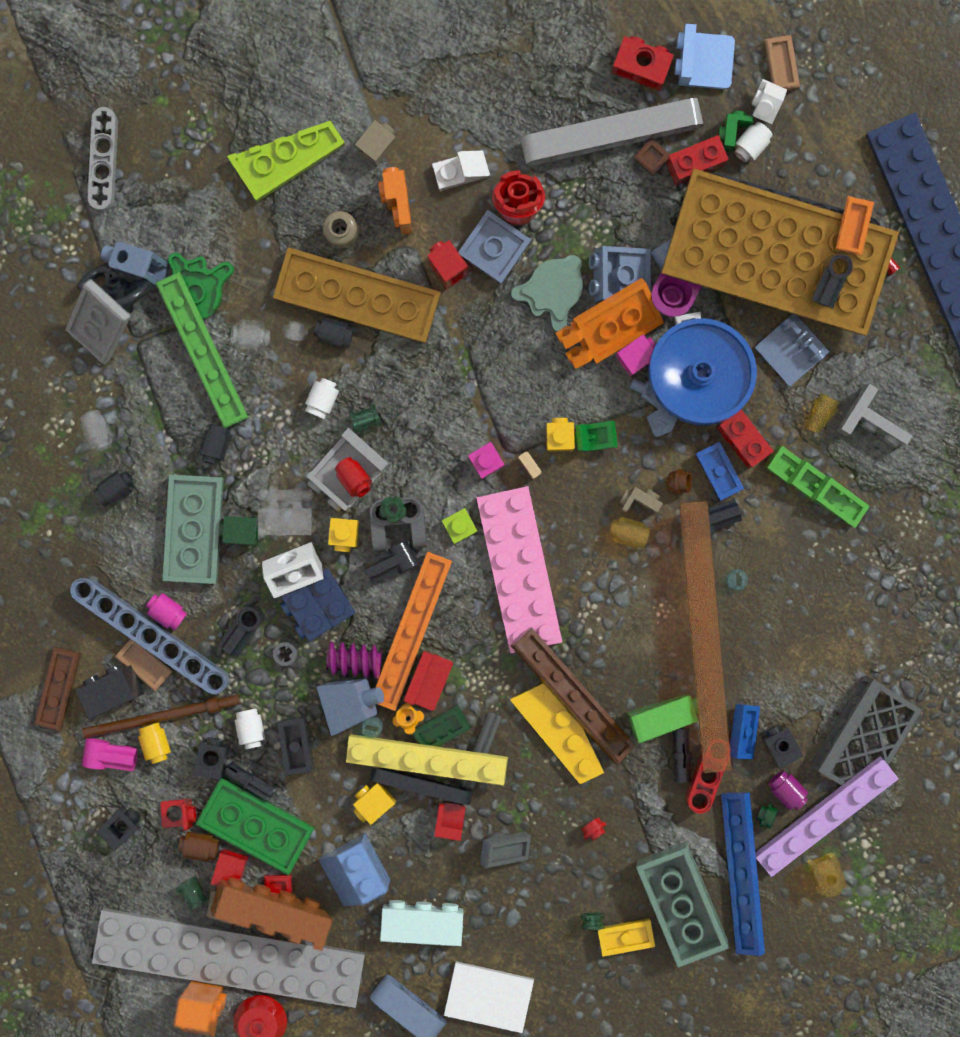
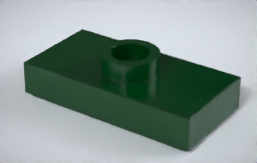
M457 704L416 727L413 736L418 744L439 747L468 731L471 725Z

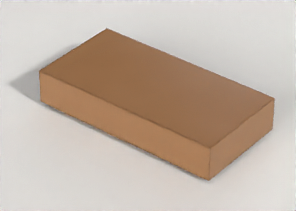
M791 35L765 39L764 47L770 82L787 89V91L799 89L800 84Z
M132 639L115 656L126 667L131 665L136 676L154 691H157L174 671L166 663Z

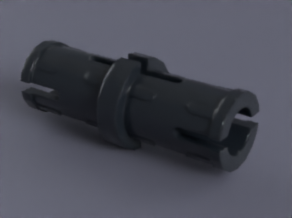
M685 727L673 731L674 752H671V758L674 759V782L676 783L691 782L690 758H693L689 747L690 729Z

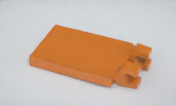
M640 278L575 317L574 321L571 322L572 326H565L555 334L565 349L580 342L581 346H575L565 353L568 361L577 369L591 360L596 364L640 336L664 324L652 302V295L647 283Z

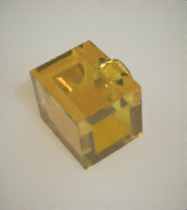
M832 852L806 861L817 892L820 895H826L828 898L834 897L842 893L841 889L847 888L837 856Z

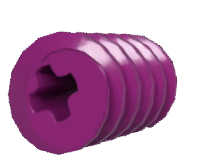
M330 641L327 651L326 673L330 668L332 675L336 676L341 668L342 675L347 676L351 669L353 676L358 677L362 670L364 678H368L371 671H373L375 679H379L382 650L378 653L376 645H372L370 652H367L365 644H362L360 650L356 651L354 643H351L349 650H346L344 642L340 643L337 650L334 647V643Z

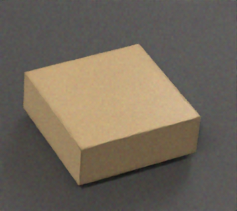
M524 452L518 457V460L533 480L541 475L542 471L528 452Z

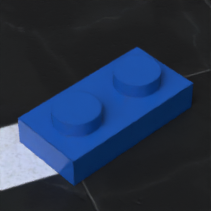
M720 442L695 454L719 501L744 489Z
M736 704L733 714L732 735L729 742L731 750L729 757L753 759L760 706Z

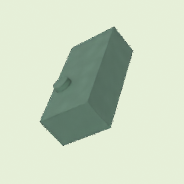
M687 841L637 860L636 868L678 967L728 949V939Z

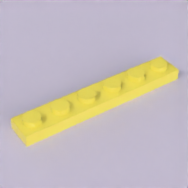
M353 734L348 739L346 763L497 785L505 784L508 757Z

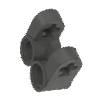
M414 497L401 498L405 503L404 506L408 503H413L417 506L418 512L413 518L404 516L395 523L379 520L376 515L377 509L382 506L384 499L377 500L372 504L370 508V523L374 553L387 551L386 526L411 524L413 548H427L424 509L418 499ZM395 507L390 508L391 512L396 510Z

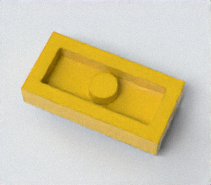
M650 918L597 928L602 956L655 947Z

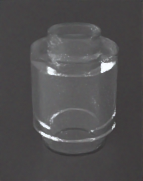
M95 410L80 417V427L89 449H96L97 452H100L112 446L111 442L115 438L105 415H101L99 410Z

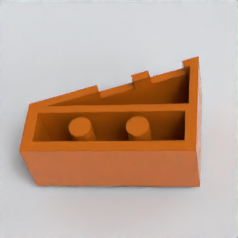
M192 980L179 998L174 1026L180 1028L183 1032L215 1037L218 1017H220L221 1011L224 1010L227 994L223 993L224 986Z

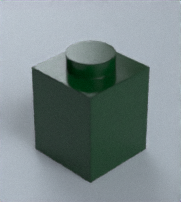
M224 516V522L220 521L219 537H223L222 543L258 545L260 519Z

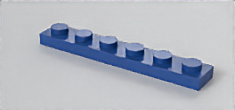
M726 792L721 794L736 954L760 956L765 954L750 792Z

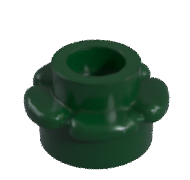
M386 497L382 501L380 514L390 523L398 522L406 514L405 503L399 497ZM395 507L396 510L391 512L390 508Z
M772 803L768 807L762 806L758 814L757 821L761 822V828L764 826L771 829L779 809L772 807Z

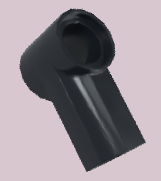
M838 254L826 259L824 270L812 294L811 301L833 309L846 278L853 270V262L850 257ZM840 259L844 264V270L840 274H836L832 268L834 261Z
M735 499L685 514L693 539L714 533L716 529L742 521L741 511Z
M407 540L388 549V552L363 563V566L371 583L374 584L397 572L400 574L419 565L420 562L410 541Z
M256 605L243 608L218 644L222 650L237 658L257 629L263 624L265 620L263 610ZM247 611H251L256 615L257 622L255 625H250L245 621Z

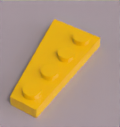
M544 683L510 699L580 784L604 773L583 728Z

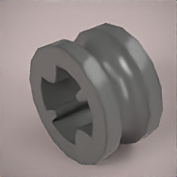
M282 642L273 650V658L281 666L291 665L298 657L296 646L290 642ZM286 646V650L288 648L292 650V653L289 655L291 660L285 661V658L282 660L279 658V654H281L280 648Z

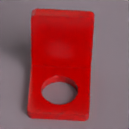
M191 799L166 800L160 803L163 828L183 827V830H189L193 826V822H196V808L192 806ZM171 806H178L182 810L180 820L172 821L168 818L167 811Z

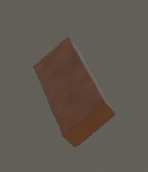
M53 647L34 725L57 731L62 730L81 653Z

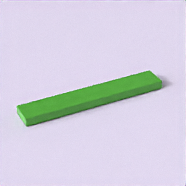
M181 272L156 282L155 284L223 427L227 428L249 418Z

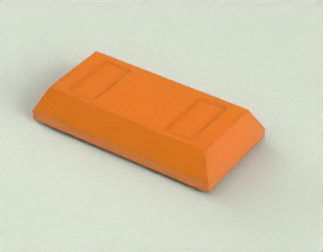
M847 196L835 250L862 255L874 202Z

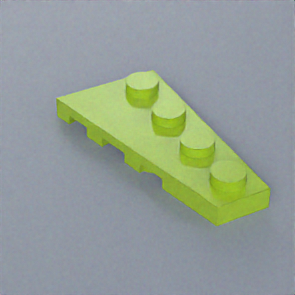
M328 121L298 131L297 134L281 137L271 143L262 146L258 145L249 148L247 151L238 154L234 153L227 157L258 202L345 146V142L332 122Z

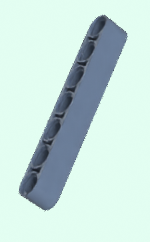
M80 578L72 583L70 593L77 602L210 694H218L228 688L230 677L225 670L96 580ZM83 583H87L91 588L90 595L86 598L80 593V587ZM105 598L110 599L113 604V608L109 613L105 612L101 607V603ZM127 613L132 614L135 619V623L131 628L126 627L123 623V618ZM149 628L153 629L157 634V638L153 643L148 642L145 638V632ZM169 644H175L178 647L179 653L176 658L168 656L167 647ZM191 659L199 661L201 669L198 673H192L189 670L188 663ZM213 674L219 675L223 680V684L219 689L214 688L210 683V678Z

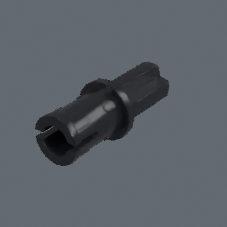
M231 761L229 768H226L223 774L224 777L243 787L242 790L244 792L248 790L266 802L272 798L275 792V788L255 776L256 773H249L233 761Z

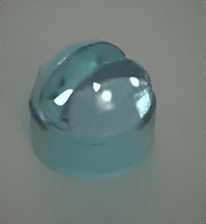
M733 569L727 574L726 583L733 590H742L748 584V575L741 569ZM736 573H740L741 586H737Z
M373 716L363 721L362 732L366 737L376 738L383 730V723L378 717ZM366 725L378 726L379 729L374 731L367 730L365 727Z

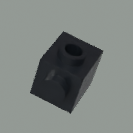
M777 724L765 730L766 735L761 737L776 767L781 769L803 757L788 727L784 725L780 727Z

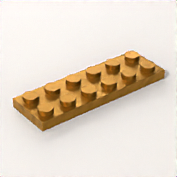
M288 247L273 299L426 344L441 292Z

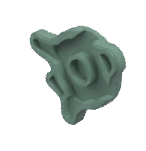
M570 255L563 259L545 261L538 266L528 282L515 286L512 289V298L515 301L527 302L535 317L541 316L544 312H549L552 328L558 332L567 326V314L577 303L583 290V280L580 272L582 262L580 258Z

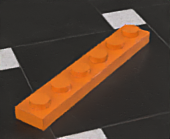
M427 552L376 688L380 687L384 693V701L378 705L396 711L450 569L451 560Z

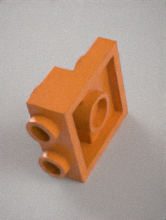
M397 167L385 168L382 170L383 181H378L381 202L387 203L388 210H392L395 228H400L402 235L412 234L404 170L399 171Z

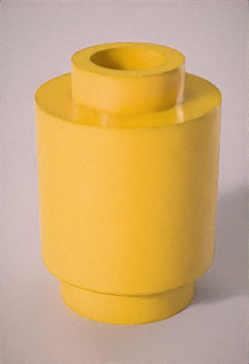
M156 723L138 729L140 733L138 739L145 761L151 759L152 764L168 759L166 754L170 753L171 750L164 728L161 729L160 724Z

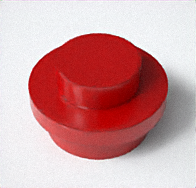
M598 817L581 829L585 834L583 836L584 839L591 838L592 841H595L606 832L603 828L607 826L606 822H602Z

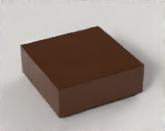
M650 138L634 156L633 160L653 177L664 165L670 154Z

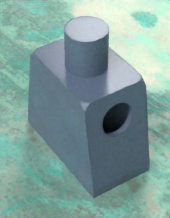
M119 241L115 244V247L104 246L101 252V260L108 262L109 267L136 280L146 279L153 286H156V282L165 279L170 265L151 251Z
M365 678L331 681L317 687L331 736L377 715L375 705L384 701L382 689L380 687L370 689Z

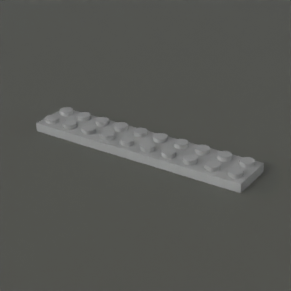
M103 908L100 914L92 963L356 1008L365 952L324 946L323 950L319 951L313 949L312 943L300 942V944H297L288 939Z

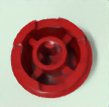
M519 170L511 171L500 177V182L493 189L492 201L506 222L514 225H523L531 222L538 214L545 201V191L540 180L535 175L532 178L521 174Z
M266 995L249 997L238 1006L235 1012L234 1029L238 1037H283L286 1031L287 1016L285 1010L272 997Z

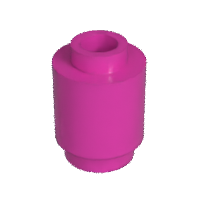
M164 593L160 596L155 594L146 605V608L149 609L148 616L168 629L170 627L174 631L187 615L182 610L183 607Z

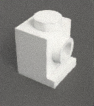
M762 79L751 105L756 106L753 116L772 124L783 103L787 89Z

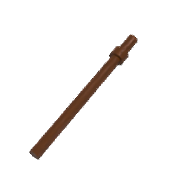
M239 694L218 698V696L210 697L200 703L86 727L82 729L84 738H90L204 712H209V714L221 712L222 708L240 705L241 699Z

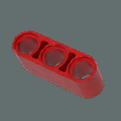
M717 736L710 737L705 741L686 792V804L695 813H706L711 808L730 756L729 744ZM714 743H721L723 745V752L719 756H712L710 753V748ZM706 768L714 770V777L710 781H703L701 778V773ZM698 793L704 794L705 802L701 806H694L692 804L694 795Z

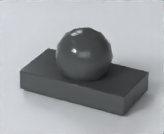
M501 832L492 833L487 839L483 840L480 865L484 868H491L528 860L531 835L527 832L511 835Z

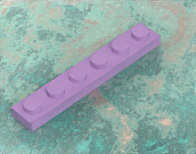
M879 756L756 851V859L771 877L896 782L898 777L884 759Z

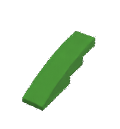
M777 445L763 466L795 490L853 528H856L870 507L833 478L824 475L807 461L801 460L781 445Z

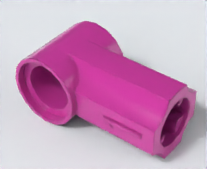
M86 739L82 760L83 767L91 769L135 770L138 748L109 744V741L101 739Z

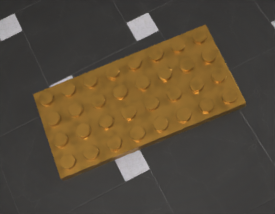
M693 169L661 274L867 336L899 232L869 223L862 255L835 250L843 214ZM844 254L851 258L853 270L846 278L833 309L811 301L812 294L824 270L826 259L832 255ZM840 259L834 261L833 271L836 274L843 272L844 264Z

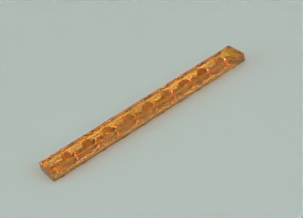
M707 501L680 503L703 772L732 771Z

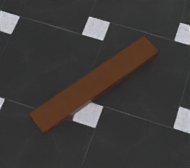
M532 627L528 628L510 645L614 764H619L636 746Z

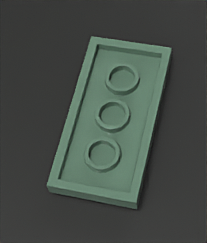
M169 475L162 581L217 584L220 547L219 524L222 515L224 478Z

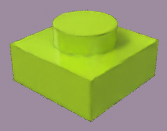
M465 508L442 520L454 544L478 532Z

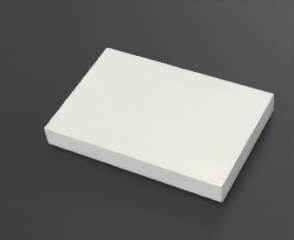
M456 961L444 1016L523 1033L534 978Z

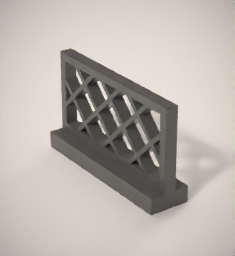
M864 675L810 764V767L842 786L846 783L843 780H850L860 772L852 771L850 759L863 756L866 767L870 764L868 755L880 752L881 757L889 765L922 710L884 687L881 683ZM881 691L887 695L889 706L877 709L875 699ZM907 707L912 710L905 721L898 722L895 709ZM890 711L893 724L880 727L878 714ZM873 715L875 729L863 732L861 722L864 717ZM894 729L896 738L893 743L884 745L882 732ZM877 734L879 747L867 750L864 736ZM859 738L862 751L849 754L847 745L850 740ZM845 761L848 774L837 777L831 773L837 763Z

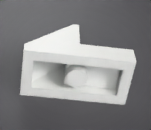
M460 151L457 152L458 157L433 163L432 166L439 191L490 177L484 152Z

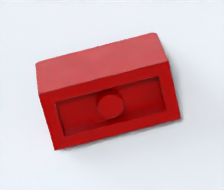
M424 650L404 702L412 705L416 704L431 711L435 710L453 662Z

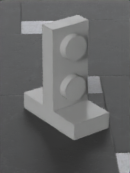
M871 384L864 386L836 431L843 436L851 435L857 423L861 421L862 428L871 433L877 431L885 436L883 440L889 445L896 448L898 445L901 447L908 445L913 437L911 434L868 408L879 389Z

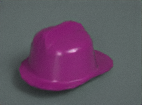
M660 274L653 286L651 293L652 302L656 309L664 315L670 317L681 316L691 308L702 286Z

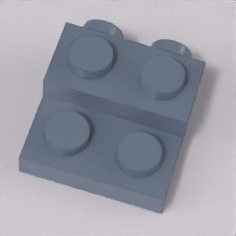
M601 246L593 249L594 253H591L589 257V267L594 269V280H591L589 284V293L591 296H594V302L600 303L640 278L647 283L651 292V249Z

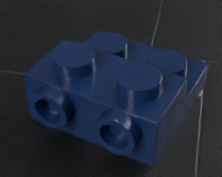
M329 568L323 570L324 579L281 596L284 601L280 605L288 617L293 615L298 624L294 627L302 640L307 637L310 642L356 613Z

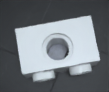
M312 542L262 561L263 578L273 598L324 579L322 563Z

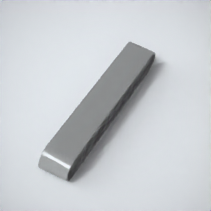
M690 98L528 134L521 137L520 141L526 165L533 166L650 140V138L655 139L698 129L704 124L698 98Z

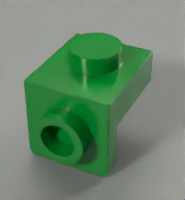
M733 111L731 114H727L723 127H719L718 135L725 152H732L735 147L737 127L748 128L752 125L754 117L747 116V112Z
M615 421L576 425L574 441L578 451L589 452L617 448Z

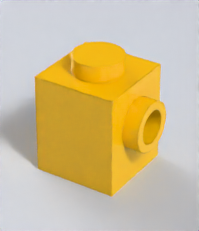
M552 418V423L546 424V452L573 451L575 449L574 422H568V418Z
M331 518L328 545H335L334 551L350 552V547H357L359 521Z
M376 782L371 788L365 785L355 794L357 800L353 805L356 809L353 811L363 823L367 820L371 825L396 803V799L383 784Z

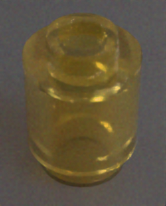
M620 516L618 521L613 520L609 535L613 536V542L636 549L638 547L645 548L650 528L646 527L645 523Z

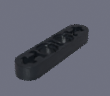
M372 766L369 778L371 781L465 805H470L473 791L467 788Z

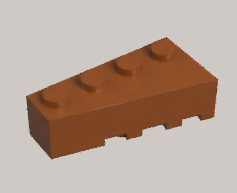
M229 878V881L220 879L210 909L214 918L246 928H251V925L255 924V928L265 934L273 936L280 932L282 936L288 938L291 942L300 944L303 939L312 942L313 949L323 950L332 919L322 905H320V901L306 897L305 901L297 899L294 894L286 891H280V894L270 892V888L255 884L254 887L246 886L244 881L236 878Z

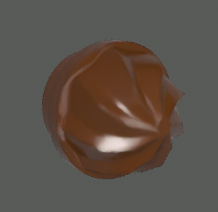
M678 469L669 473L665 483L669 491L677 495H683L691 491L692 476L690 472Z

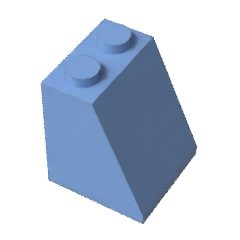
M366 833L318 859L343 906L364 905L388 891L390 878Z

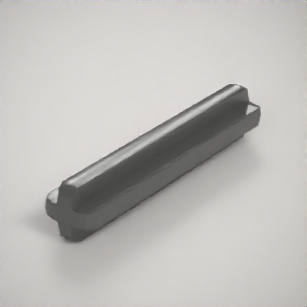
M493 712L487 714L473 752L488 754L501 720L500 715ZM462 779L461 785L474 789L476 781Z

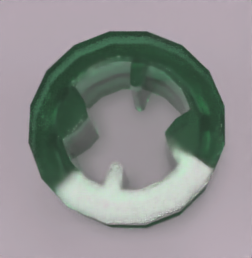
M601 912L582 913L581 919L584 920V923L581 924V929H604L605 924L602 923V919L605 918V914Z

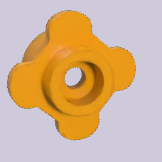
M405 703L397 711L392 722L394 726L403 728L406 734H413L417 724L423 721L424 714L412 708L411 704Z

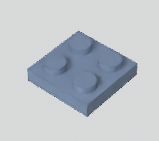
M487 210L458 253L464 260L499 284H502L530 244L531 239Z

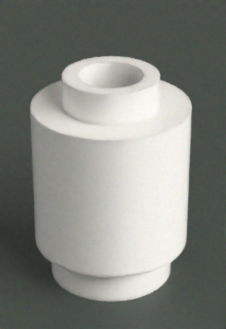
M760 122L750 125L735 142V155L743 162H754L769 145L770 138L773 136L772 132Z
M321 378L320 382L314 381L305 402L307 405L305 411L325 419L326 415L330 414L339 390L335 389L336 383Z
M257 709L236 713L237 720L234 721L239 745L245 744L246 749L261 746V740H266L261 715H258Z

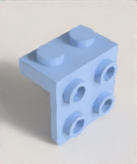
M685 24L683 32H678L677 49H681L680 59L676 58L674 75H678V85L728 89L731 86L735 39L727 35L696 33V24Z

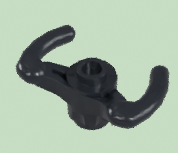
M108 263L99 265L89 271L77 284L78 290L82 291L84 284L90 279L94 281L98 277L105 275L106 282L102 286V290L128 314L133 312L135 302L142 298L151 287L146 279L128 282L126 279L119 277L117 271L110 268Z

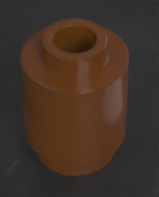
M188 831L186 836H181L178 852H182V857L185 859L204 862L216 860L219 839L213 838V835Z

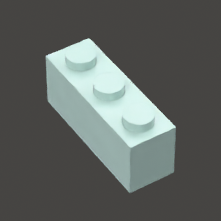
M390 900L389 904H384L382 909L381 941L461 946L463 908H458V905L453 903H444L442 907H432L430 902H416V905H405V901Z

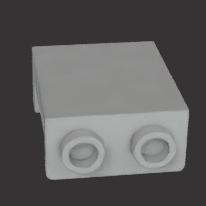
M349 428L341 435L342 438L318 465L306 475L310 479L307 484L318 494L322 491L330 497L327 502L338 512L341 509L348 512L360 498L358 496L351 497L337 479L335 467L340 461L348 457L357 460L372 479V484L389 466L380 455Z

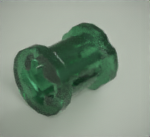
M375 404L356 413L354 411L349 412L356 434H360L361 430L375 425L378 427L382 426Z
M195 875L175 888L176 892H180L186 900L188 911L195 909L210 898L208 894L204 895L198 886Z

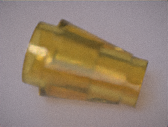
M820 393L819 397L814 399L805 427L819 434L837 413L839 402Z

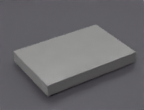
M90 279L82 288L67 324L66 331L105 365L111 360L131 316Z

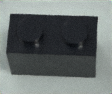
M118 664L105 670L107 674L105 677L99 679L98 675L82 681L84 686L75 691L88 719L101 715L144 694L131 665L122 668Z
M307 715L280 719L277 725L285 776L312 772L315 765Z

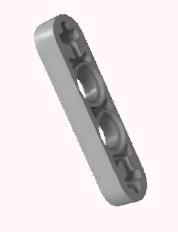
M107 107L96 109L91 120L88 202L95 210L100 212L111 209L114 204L118 118ZM104 114H107L109 119H111V122H106V131L111 133V135L103 133V125L99 122V119L104 118ZM101 140H108L111 147L106 153H99L97 151V144ZM107 166L109 168L108 177L103 180L97 179L95 175L97 168ZM95 184L101 186L109 185L108 188L103 187V195L107 197V201H103L102 205H99L95 200V197L100 196V188L95 186Z

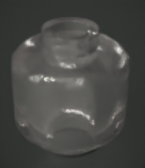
M239 319L236 325L231 327V346H235L236 351L239 353L260 354L264 349V345L269 346L270 330H265L264 322L261 320Z

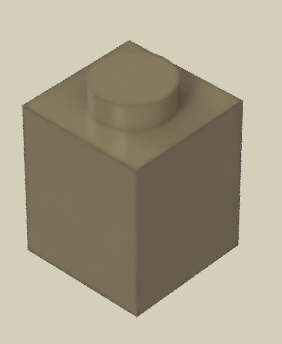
M374 120L356 142V151L377 167L396 145L395 131L385 122L379 124Z

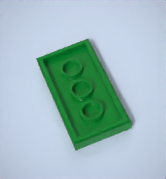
M224 777L220 779L195 825L289 876L315 827L272 803L264 801L248 790L244 792L242 787Z

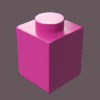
M642 335L620 350L615 356L631 377L649 364L656 344L650 337L646 339Z
M491 442L468 455L481 480L505 466Z

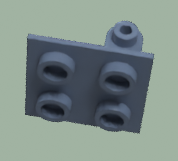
M794 314L789 316L755 347L789 387L829 353L801 319Z

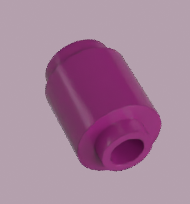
M784 770L778 772L768 783L772 788L771 792L788 810L793 808L798 810L808 800L806 798L808 791L791 773L787 774Z

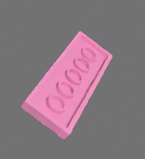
M529 487L477 497L510 654L515 653L510 645L530 627L536 631L547 645L561 643V633Z

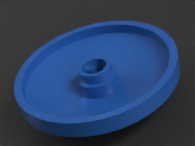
M698 318L673 326L659 339L650 357L648 374L655 398L669 414L689 424L713 425L728 420L745 406L755 388L757 367L749 344L735 329L720 321Z

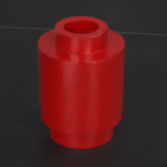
M348 457L336 465V477L351 497H363L371 490L372 479L357 460Z

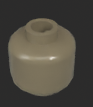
M333 212L324 221L323 234L328 243L333 247L347 248L357 239V223L353 216L347 212Z

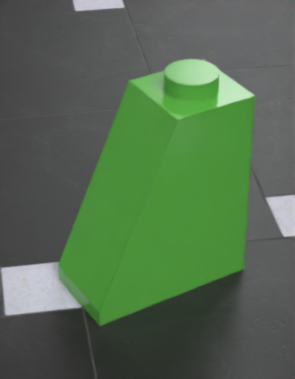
M684 694L626 713L634 738L641 743L697 722L696 714H700V709L696 698L691 699L689 694Z

